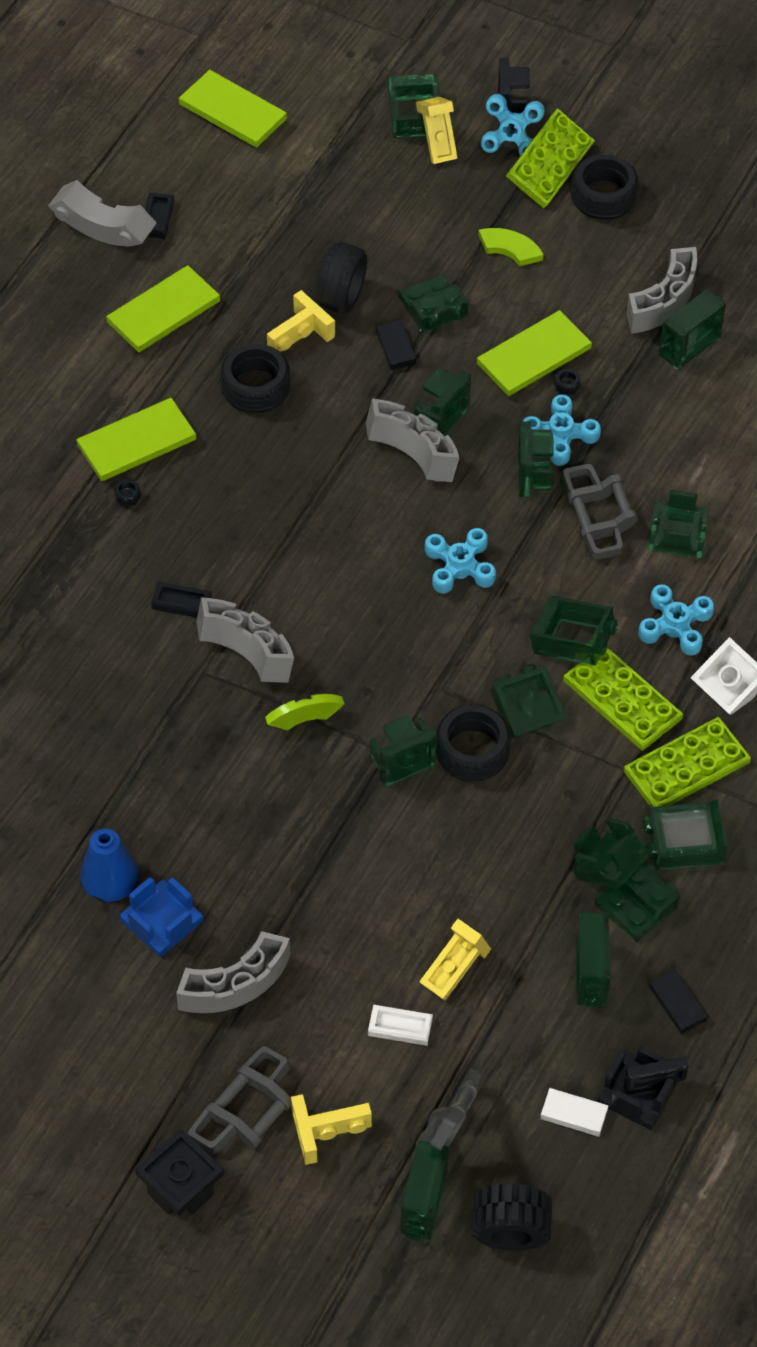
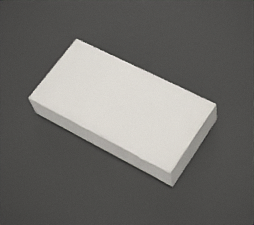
M373 1005L368 1036L427 1046L433 1014Z
M549 1088L540 1119L599 1137L608 1111V1105Z

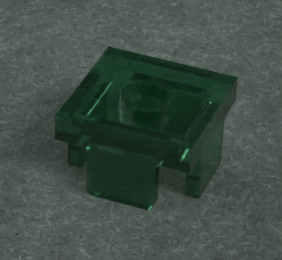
M435 370L423 384V390L437 397V400L430 406L418 400L414 404V415H425L438 424L437 430L446 436L470 408L471 374L464 370H461L458 375L448 370L443 372Z
M520 421L518 445L519 497H530L531 489H551L553 486L551 463L532 461L533 457H552L554 455L552 430L531 429V421Z
M677 490L670 491L669 502L655 500L648 550L702 558L709 507L696 506V493Z
M408 715L385 724L383 730L391 744L381 748L376 738L370 740V756L380 771V780L385 787L436 765L437 734L432 726L427 728L422 718L416 719L415 725Z
M610 818L606 823L611 832H608L602 839L596 828L589 826L573 843L578 853L574 857L578 866L573 872L578 880L619 890L654 850L650 842L640 840L629 822Z

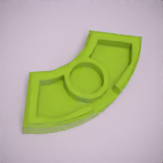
M502 228L479 230L478 236L486 254H503L515 260L519 267L543 261L544 254L541 249L523 234Z
M311 695V699H302L298 702L293 700L283 704L270 712L265 718L268 725L289 730L305 721L315 719L327 720L345 703L342 696Z

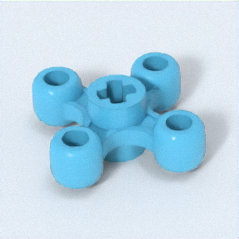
M500 94L490 96L486 103V109L490 115L498 118L500 127L496 131H489L483 135L481 139L482 149L485 152L493 153L499 149L503 141H514L519 148L521 156L533 140L527 136L525 128L528 124L539 122L543 118L545 113L543 104L538 101H532L528 103L522 113H511L507 108L505 97ZM493 103L499 104L500 107L494 106ZM531 110H536L538 114H533ZM509 124H514V128H516V130H511V126H509ZM488 140H492L494 144H490Z
M558 395L552 400L551 412L553 416L550 418V421L543 422L535 416H529L521 424V434L528 441H535L539 437H548L549 442L552 444L549 451L550 461L557 466H563L569 462L571 456L569 444L572 439L578 438L587 444H593L599 440L601 435V427L596 420L587 419L583 423L573 422V418L570 416L572 400L566 395Z
M474 528L470 530L465 543H456L452 546H449L444 537L439 534H432L425 540L426 555L431 559L440 558L446 563L444 568L436 570L432 576V586L436 592L441 594L450 592L454 586L455 578L462 579L469 575L482 588H487L494 584L496 580L495 567L488 562L479 563L474 558L475 554L482 553L488 546V535L483 529Z
M662 584L655 586L651 591L650 601L654 608L662 611L663 615L659 619L647 618L640 623L638 630L640 640L644 643L652 644L662 634L666 633L670 637L680 639V648L684 654L696 655L702 648L703 639L698 631L691 629L690 624L695 620L704 622L711 619L714 613L713 601L707 596H700L694 600L692 605L687 607L684 603L673 601V593L668 586Z

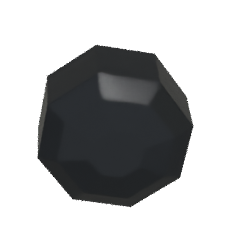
M569 368L559 370L555 375L554 385L556 391L564 395L575 394L580 388L581 380L578 372Z
M131 479L119 481L114 488L117 503L125 507L136 505L141 498L139 484Z

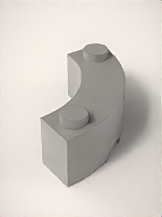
M78 180L64 185L48 205L60 221L66 222L93 239L118 246L128 247L142 244L157 223L141 205H117L115 208L103 204L102 198L90 192Z
M696 247L670 249L669 265L665 279L660 284H655L643 291L629 294L627 318L631 334L644 332L663 325L674 318L687 304L695 281L697 266Z
M372 399L366 420L368 440L391 445L411 456L422 468L426 480L452 482L459 461V454L451 438L448 435L444 436L437 430L438 424L423 414L416 416L404 411L405 406L380 399Z
M201 597L196 621L199 641L220 644L240 653L255 667L261 682H289L294 656L283 634L278 635L270 627L271 622L254 611L249 614L236 609L235 603Z
M261 931L257 941L241 957V961L228 968L219 967L205 970L185 968L176 993L178 1010L191 1013H215L237 1008L257 998L275 983L285 969L291 956L290 938Z

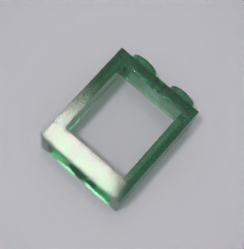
M437 74L388 77V99L393 138L426 136L423 115H399L397 101L424 100L440 97Z
M706 289L664 320L659 355L678 370L721 338L726 303L722 298Z
M550 595L530 633L534 654L596 666L601 655L606 653L611 635H615L618 622L614 618L613 607ZM562 621L597 628L590 643L555 636Z

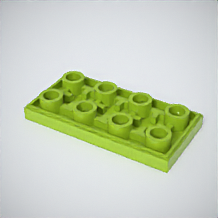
M210 69L179 97V104L256 148L287 119V112Z
M557 108L507 173L506 177L544 209L595 140Z
M187 265L107 315V323L139 353L220 302V295Z
M559 310L477 357V364L509 397L591 349L592 342Z
M169 398L76 440L81 452L102 482L196 440V433L173 399Z
M604 644L564 675L563 681L641 751H644L683 719L681 711Z
M718 716L625 765L624 773L652 810L657 813L749 764L751 757Z

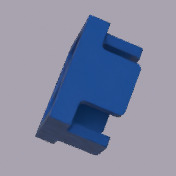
M149 877L130 893V906L120 914V921L160 958L204 921L203 915L193 906L192 895L173 877L167 882L162 879L156 885L155 881Z

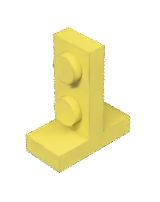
M435 97L416 102L417 112L423 115L431 163L436 164L458 159L449 112L454 111L452 101L442 97Z
M301 290L293 295L294 313L296 315L267 333V345L276 348L279 352L286 351L301 338L309 336L313 330L326 342H329L335 338V320Z
M459 919L451 927L455 933L420 980L424 987L444 1001H446L477 957L480 955L485 958L491 950L481 934Z
M303 1094L291 1097V1110L305 1165L317 1163L315 1139L329 1140L338 1134L346 1132L356 1134L372 1127V1113L369 1103L308 1116Z

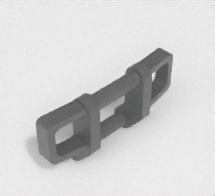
M591 464L564 469L563 481L568 493L567 497L569 503L575 508L582 527L581 535L587 543L592 558L602 559L621 554L623 543L620 534L638 521L637 514L631 509L624 491L622 476L620 474L611 475L601 482ZM582 475L590 477L593 485L578 489L573 488L570 478ZM614 493L622 514L614 520L592 524L584 503L606 499ZM614 536L615 546L599 549L594 543V540Z
M266 1046L259 1048L237 1071L238 1076L214 1103L210 1102L204 1109L203 1113L188 1131L189 1137L211 1154L218 1153L235 1134L246 1145L255 1149L260 1144V1138L284 1110L288 1111L291 1107V1097L278 1086V1083L290 1068L287 1058ZM265 1059H270L279 1064L269 1078L255 1071L257 1066ZM246 1084L268 1095L274 1101V1104L252 1129L240 1118L225 1110ZM212 1119L225 1127V1130L215 1140L208 1141L199 1134Z
M470 1068L449 1107L445 1106L433 1110L428 1119L427 1128L421 1133L416 1142L418 1150L424 1153L435 1150L441 1151L451 1144L478 1094V1085L481 1077L479 1072Z

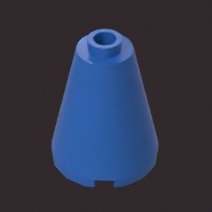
M106 828L100 829L91 836L80 871L82 887L88 895L101 898L102 901L112 902L121 900L130 895L136 882H138V866L115 831Z

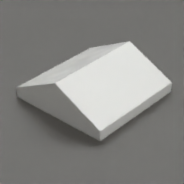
M729 637L696 671L691 679L728 714L732 715L751 701L757 694V662Z

